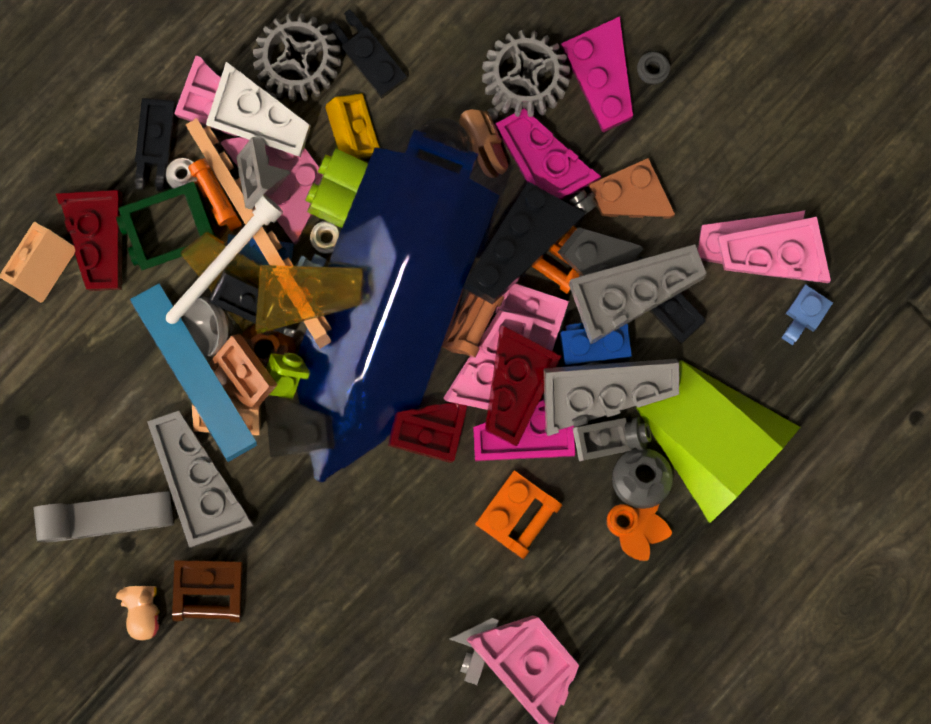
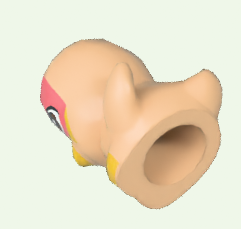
M156 586L124 587L116 595L117 599L122 600L121 605L128 608L126 628L128 634L136 640H149L159 630L158 614L160 611L153 604V598L157 593Z

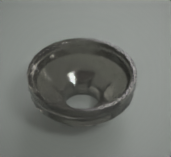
M436 118L428 121L418 130L413 141V156L416 164L423 172L437 178H448L460 173L468 164L472 154V142L468 132L461 124L448 118ZM445 141H452L456 146V153L451 159L444 160L439 152L440 147Z

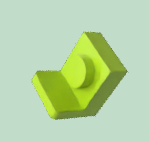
M271 353L266 369L278 385L269 395L293 399L300 378L308 379L310 375L309 369L300 356L293 353H284V355Z

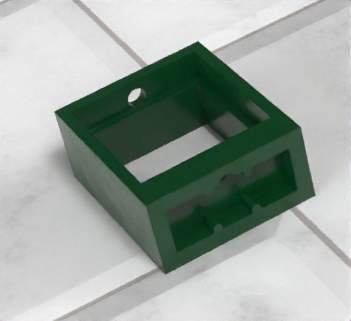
M195 181L118 208L121 214L116 217L122 235L128 234L132 244L131 247H128L129 256L134 266L140 265L141 271L219 244ZM185 195L201 241L148 259L131 213Z

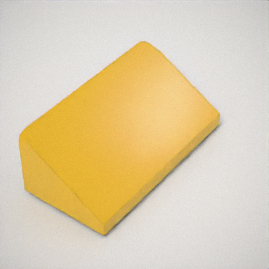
M363 93L334 97L326 104V112L338 150L362 161L381 155Z

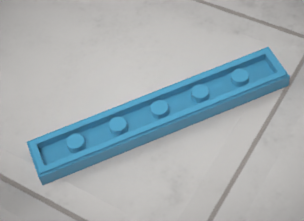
M160 284L131 298L133 307L227 462L256 447V440L181 318L175 324H170L166 321V314L173 305Z

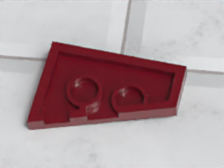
M112 190L56 193L58 203L61 205L66 219L64 222L67 231L71 235L76 250L74 253L86 289L89 291L122 290V233L116 217L121 215L118 208L122 207V192Z
M500 326L485 431L513 446H518L543 395L544 368H556L561 356L505 326Z

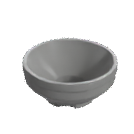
M199 297L183 315V323L204 357L217 354L232 333V321L228 317L227 310L209 302V297Z

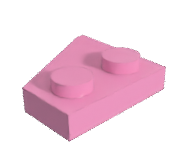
M195 56L174 114L176 117L188 121H193L197 118L200 124L206 127L221 77L199 56ZM210 127L211 129H214V130H217V131H220V132H223V133H226V134H229V135L238 137L237 135H234V134H231V133H228V132H225V131H222V130H219V129Z
M515 283L502 295L504 300L501 306L497 307L496 313L499 309L533 317L534 321L529 339L553 351L569 301Z

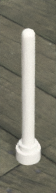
M262 195L254 204L256 207L252 212L254 216L166 314V321L168 323H177L264 224L275 223L283 214L282 209L266 195Z

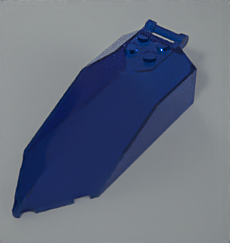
M416 129L410 138L406 153L375 147L337 239L313 309L315 315L322 312L332 328L326 332L331 342L319 348L307 328L298 352V356L303 359L310 371L308 379L300 378L297 394L306 443L314 472L313 476L318 482H326V479L342 468L345 469L387 440L386 438L391 435L396 413L420 408L443 351L444 344L467 291L463 288L464 284L479 261L499 211L500 195L470 179L478 153L468 150L466 153L425 137L424 132ZM419 149L462 165L460 173L457 174L416 158Z

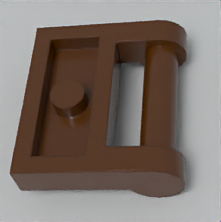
M174 560L173 621H184L185 618L230 619V623H241L243 562ZM185 595H230V606L185 605Z

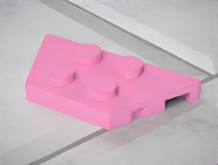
M243 137L226 139L221 142V145L237 167L236 157L249 141V139ZM265 145L266 155L269 158L268 165L290 171L289 176L269 198L282 209L283 214L277 219V222L295 245L299 242L307 222L313 216L307 212L310 203L305 201L312 183L319 185L323 174L317 172L319 166L305 147L301 157Z
M532 615L470 636L467 639L468 643L537 723L553 724L560 704L563 706L569 694L568 687L574 680L579 665L540 618Z

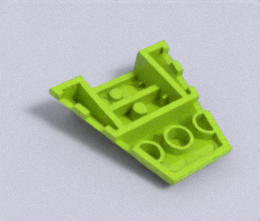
M682 360L679 362V395L639 408L636 407L643 421L649 424L652 435L664 450L670 463L680 475L709 523L743 492L801 428Z

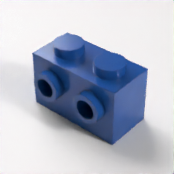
M583 323L567 325V331H561L559 336L563 367L582 366L588 363L610 364L626 362L632 357L628 324L593 344L589 342Z

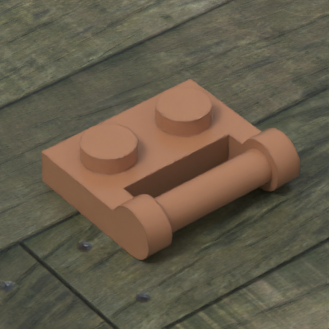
M469 292L442 347L452 353L465 354L476 358L480 350L477 346L496 307L501 306L504 297L501 296L492 305Z

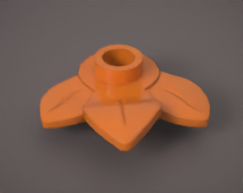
M619 504L613 507L607 515L608 529L613 535L619 537L622 550L633 559L648 561L650 557L649 544L662 542L672 535V530L668 524L655 514L659 505L652 508L639 509L627 504ZM619 516H625L628 519L629 524L627 527L619 526L617 523Z

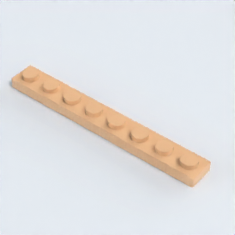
M196 118L187 123L186 126L246 225L254 216L252 212L256 207L253 209L245 208L240 178L234 180L229 172L234 169L233 164L225 151L220 154L216 151L213 145L219 141L210 126L203 128ZM261 227L253 236L254 240L319 348L324 347L331 342L326 332L332 328L322 312L315 315L310 307V304L315 302L305 284L298 287L294 277L299 274L289 257L282 260L277 252L282 246L274 232L270 231L266 234L263 227Z

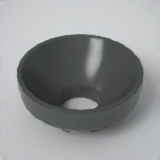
M633 449L619 458L612 472V484L617 496L624 503L634 508L647 509L659 505L668 496L672 487L673 474L668 461L657 451L651 449ZM641 465L650 466L655 473L654 480L649 483L641 482L636 476V468Z

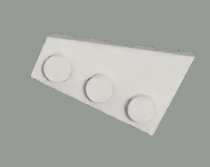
M226 62L206 125L249 140L252 137L262 139L267 146L301 157L311 125Z

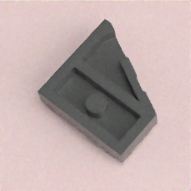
M578 227L558 253L580 276H585L631 263L643 248L641 245Z

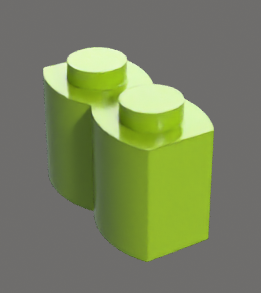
M336 148L331 156L325 154L317 171L323 174L319 185L312 183L305 199L306 202L310 203L307 212L344 228L368 176L371 164Z

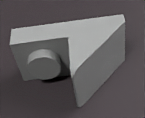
M252 137L236 157L245 208L253 209L255 207L254 204L262 195L267 197L272 195L290 174L289 170L268 165L269 158L266 155L264 140Z
M626 418L572 428L579 461L631 451L632 449L628 446L625 437Z
M491 618L451 637L450 640L472 647L467 639L472 635L496 628L499 620ZM475 650L473 654L466 652L460 672L466 673L464 681L477 685L485 661Z

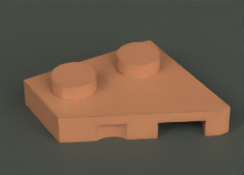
M649 158L593 182L588 186L590 192L593 191L596 195L594 199L597 202L601 216L618 217L621 215L632 218L647 216L670 219L675 215Z
M241 334L232 335L208 363L227 395L235 396L239 402L250 408L260 406L278 385Z

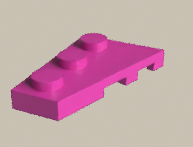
M620 16L561 43V49L567 57V61L602 132L631 120L633 112Z
M522 109L519 117L515 116L514 113L495 124L497 131L527 183L529 181L563 200L589 186V184L600 180L601 176L585 165L572 150L567 149L535 117H528L526 109Z
M545 400L538 403L518 446H513L486 432V423L473 427L475 461L575 457L574 433L572 429L574 426L558 430L559 433L547 436L545 432Z

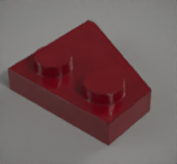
M451 402L396 413L388 446L448 463L454 462L467 405Z

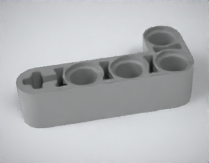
M156 492L68 505L60 503L33 507L37 542L44 543L174 525L170 492Z

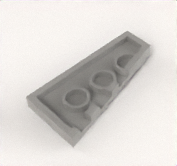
M694 244L571 279L569 287L589 342L593 344L700 282L707 273Z
M677 359L544 368L545 432L547 436L559 433L558 430L570 426L579 427L588 424L589 420L605 415L610 417L620 414L621 410L633 406L639 408L679 395V362Z
M180 411L147 421L189 548L254 526Z

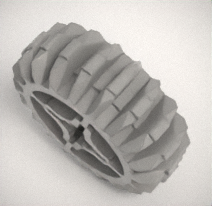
M302 13L299 14L298 20L294 22L291 14H287V23L281 24L280 20L275 18L274 24L276 28L274 30L268 26L263 28L267 38L257 37L256 39L257 44L262 48L253 49L254 57L258 58V60L253 62L255 70H262L257 75L259 81H267L265 85L267 91L277 88L276 95L278 98H282L288 92L289 100L292 102L295 101L297 93H301L303 101H307V92L311 90L316 97H319L320 91L318 86L322 85L324 88L329 89L331 85L326 77L337 78V71L332 67L341 65L340 58L336 57L341 52L340 46L332 45L336 41L335 34H327L329 29L325 23L317 27L318 20L316 17H312L306 23L305 15ZM303 35L310 37L315 41L311 42L309 40L304 43H299L292 38V36ZM282 41L285 50L277 58V62L271 65L273 51ZM290 47L293 48L295 53L302 56L304 69L299 62L292 59ZM323 50L322 63L312 75L309 64L317 57L316 54ZM295 72L302 77V80H288L279 76V74L283 73L285 75Z
M521 30L518 32V39L515 40L508 33L505 38L506 44L497 40L494 46L496 51L488 50L487 58L489 61L483 62L482 69L487 73L482 75V82L489 84L485 88L486 95L495 94L492 99L493 105L504 102L502 112L507 113L510 108H514L515 116L519 117L524 108L527 110L528 117H533L534 109H537L538 113L543 116L546 114V105L554 109L557 106L556 98H564L565 91L562 88L568 87L570 81L564 76L569 74L570 67L562 65L566 62L567 57L565 54H557L560 47L558 43L550 47L548 46V35L539 41L536 40V31L531 33L530 38H525V33ZM525 53L536 55L540 57V59H530L525 55ZM512 56L514 69L507 72L506 77L500 78L499 69L501 65ZM521 69L522 71L527 70V73L529 71L532 72L531 80L525 79V75L523 77L520 76ZM551 71L552 82L546 90L540 93L538 79L544 77L545 72ZM521 89L527 96L517 95L510 90Z

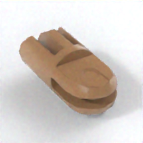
M473 109L464 111L460 116L459 122L472 154H475L484 174L490 178H497L499 174L502 175L507 171L508 162L500 143L502 140L488 111Z

